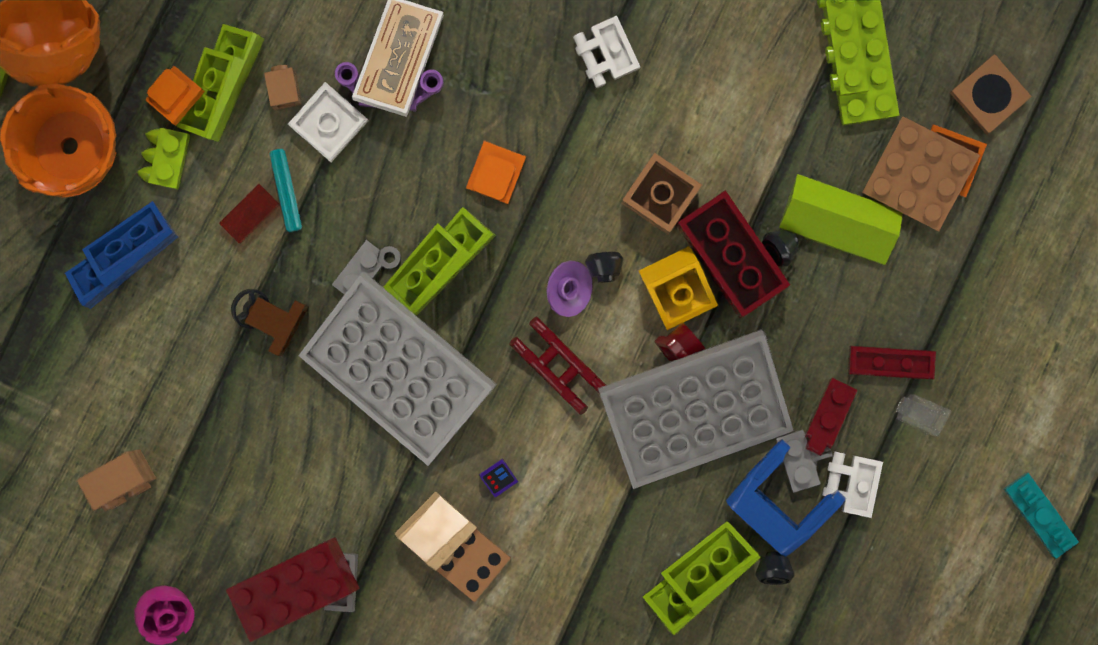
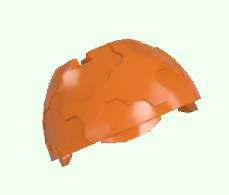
M87 0L2 1L0 3V67L7 75L18 82L33 87L55 83L66 85L87 71L98 51L101 29L98 13Z
M57 83L39 85L38 88L22 97L7 112L0 130V143L3 148L6 164L17 177L20 185L32 192L65 198L89 191L104 179L116 157V132L114 121L109 111L92 94L71 86ZM69 139H75L78 144L77 150L72 154H67L64 151V143Z

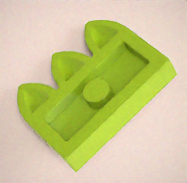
M165 128L151 130L145 135L150 142L157 146L156 148L146 149L141 154L152 166L144 167L138 170L137 173L147 183L178 190L190 134Z

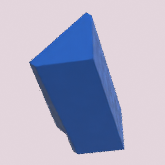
M152 201L82 249L86 259L67 271L65 275L79 302L84 307L92 309L175 241L178 236Z

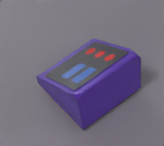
M503 458L479 474L494 497H497L519 482Z

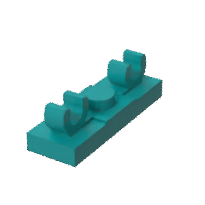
M1026 472L1004 488V491L1053 558L1057 559L1079 543L1029 473Z

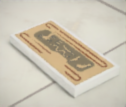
M388 0L352 95L353 100L407 117L442 22L443 12L406 0Z

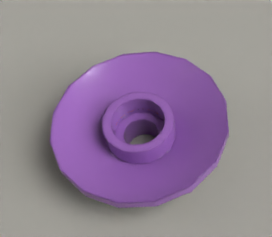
M572 260L563 262L554 269L547 285V300L551 309L558 315L571 317L578 315L585 309L593 289L589 270L582 263Z

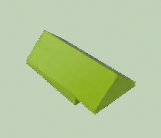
M225 24L222 25L214 50L204 47L193 78V82L205 92L177 124L178 128L219 142L265 40L264 38L250 31Z
M797 174L779 228L804 236V238L885 265L900 236L903 213L890 206Z
M462 207L445 228L438 223L434 226L383 288L417 316L496 235Z
M726 521L661 573L664 580L645 594L643 598L667 630L675 635L761 557L736 529Z

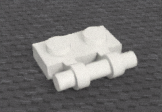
M617 16L592 26L591 31L595 38L589 41L586 40L583 32L573 36L577 45L575 48L578 56H582L588 69L586 70L587 76L593 80L596 88L606 84L603 73L610 70L613 79L616 80L640 69L638 60ZM598 47L605 59L600 64H597L592 50Z
M834 451L833 460L828 465V471H830L827 487H824L822 495L826 496L838 490L841 474L849 475L846 492L838 490L846 497L842 511L871 518L883 462L853 456L850 467L843 465L845 454Z

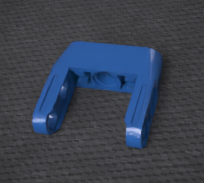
M781 439L743 478L726 499V502L734 512L775 550L787 557L805 543L838 510L846 500V497L838 490L826 495L798 525L758 489L764 480L784 461L785 454L791 448Z

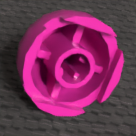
M165 585L156 586L146 591L139 598L134 612L135 624L140 634L149 643L157 645L173 643L177 640L176 636L180 635L183 631L186 634L190 630L194 622V609L188 597L179 589Z

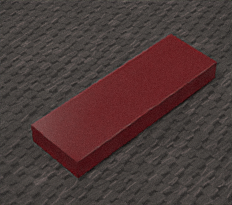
M849 346L848 374L935 380L936 351Z

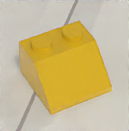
M690 246L638 271L667 330L718 306L700 263Z

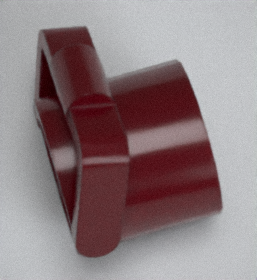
M681 323L667 336H659L654 341L669 362L706 350L699 339L684 323Z

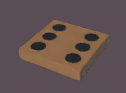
M476 529L469 540L462 543L454 551V557L449 564L441 565L436 571L475 602L511 557Z

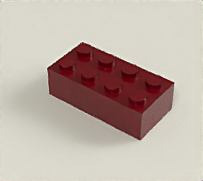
M726 190L676 224L739 319L790 286Z
M336 537L226 589V592L249 641L252 642L342 599L360 588Z

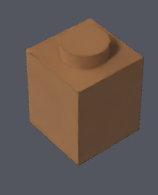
M278 65L271 67V72L264 73L270 106L274 110L302 105L297 75L293 68H288V65Z

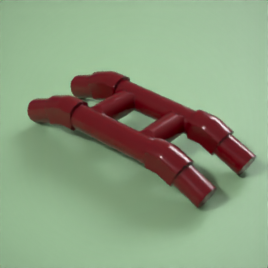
M534 317L529 325L550 347L538 358L518 337L513 338L509 345L580 415L584 414L588 406L567 385L578 374L598 393V388L607 385L538 317ZM558 354L570 365L559 378L547 367Z

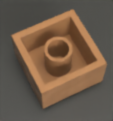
M654 153L623 198L621 204L668 235L702 184Z
M139 449L127 451L81 477L77 482L93 511L103 508L104 512L126 503L125 497L127 495L131 498L152 488L150 482L157 478Z

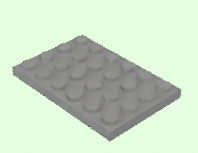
M365 272L359 275L298 355L427 466L432 463L497 385Z
M762 330L598 388L633 489L793 432L766 336Z

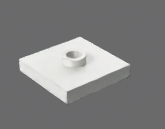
M325 82L288 125L326 159L332 162L369 120Z

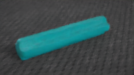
M275 149L270 151V159L285 227L288 232L298 231L302 228L286 152L283 149Z

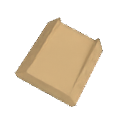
M435 491L396 531L395 535L425 561L427 565L437 570L441 565L449 564L454 557V551L462 543L469 540L477 527Z

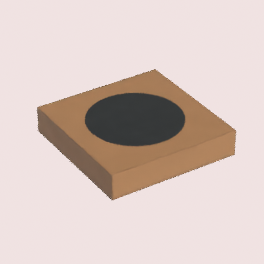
M995 54L950 92L986 135L1032 97Z

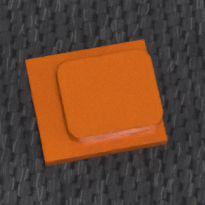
M173 66L171 69L164 70L147 91L148 97L145 100L176 126L205 91L177 67Z
M484 141L466 189L509 204L526 156Z

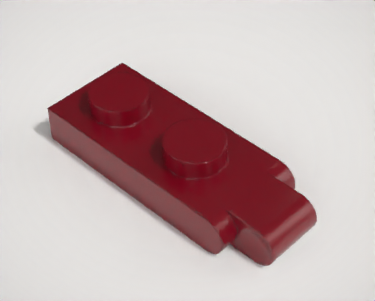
M834 378L829 380L804 436L809 438L805 449L819 456L823 454L826 447L831 449L858 391L857 389Z

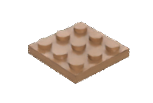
M902 116L862 193L939 231L980 155Z

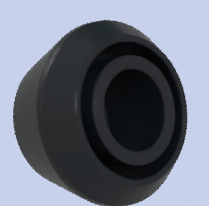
M778 230L768 232L763 236L762 240L763 246L777 266H788L798 252V239L790 231Z
M619 252L594 253L588 255L585 264L592 278H598V283L614 282L615 276L620 275L624 257Z
M777 551L767 552L766 556L760 559L755 572L759 582L769 585L790 583L795 576L789 559Z

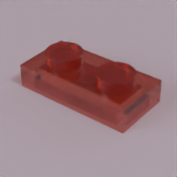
M258 184L219 224L241 244L280 203L261 184Z

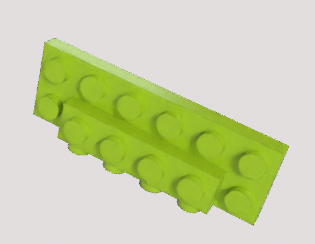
M817 0L818 7L823 8L824 19H821V30L823 36L827 35L829 46L825 48L826 60L828 64L832 63L833 74L830 75V85L832 91L837 93L842 126L900 116L881 0Z

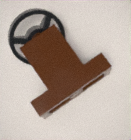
M246 289L234 298L231 305V314L234 321L240 326L249 329L256 328L275 338L268 351L283 357L309 306L295 300L289 312H286L271 304L263 292L257 289ZM254 293L260 294L264 298V300L260 297H258L256 300ZM249 294V301L244 304L243 312L236 316V306L239 300L244 295ZM246 318L245 323L247 324H243L240 322V320Z

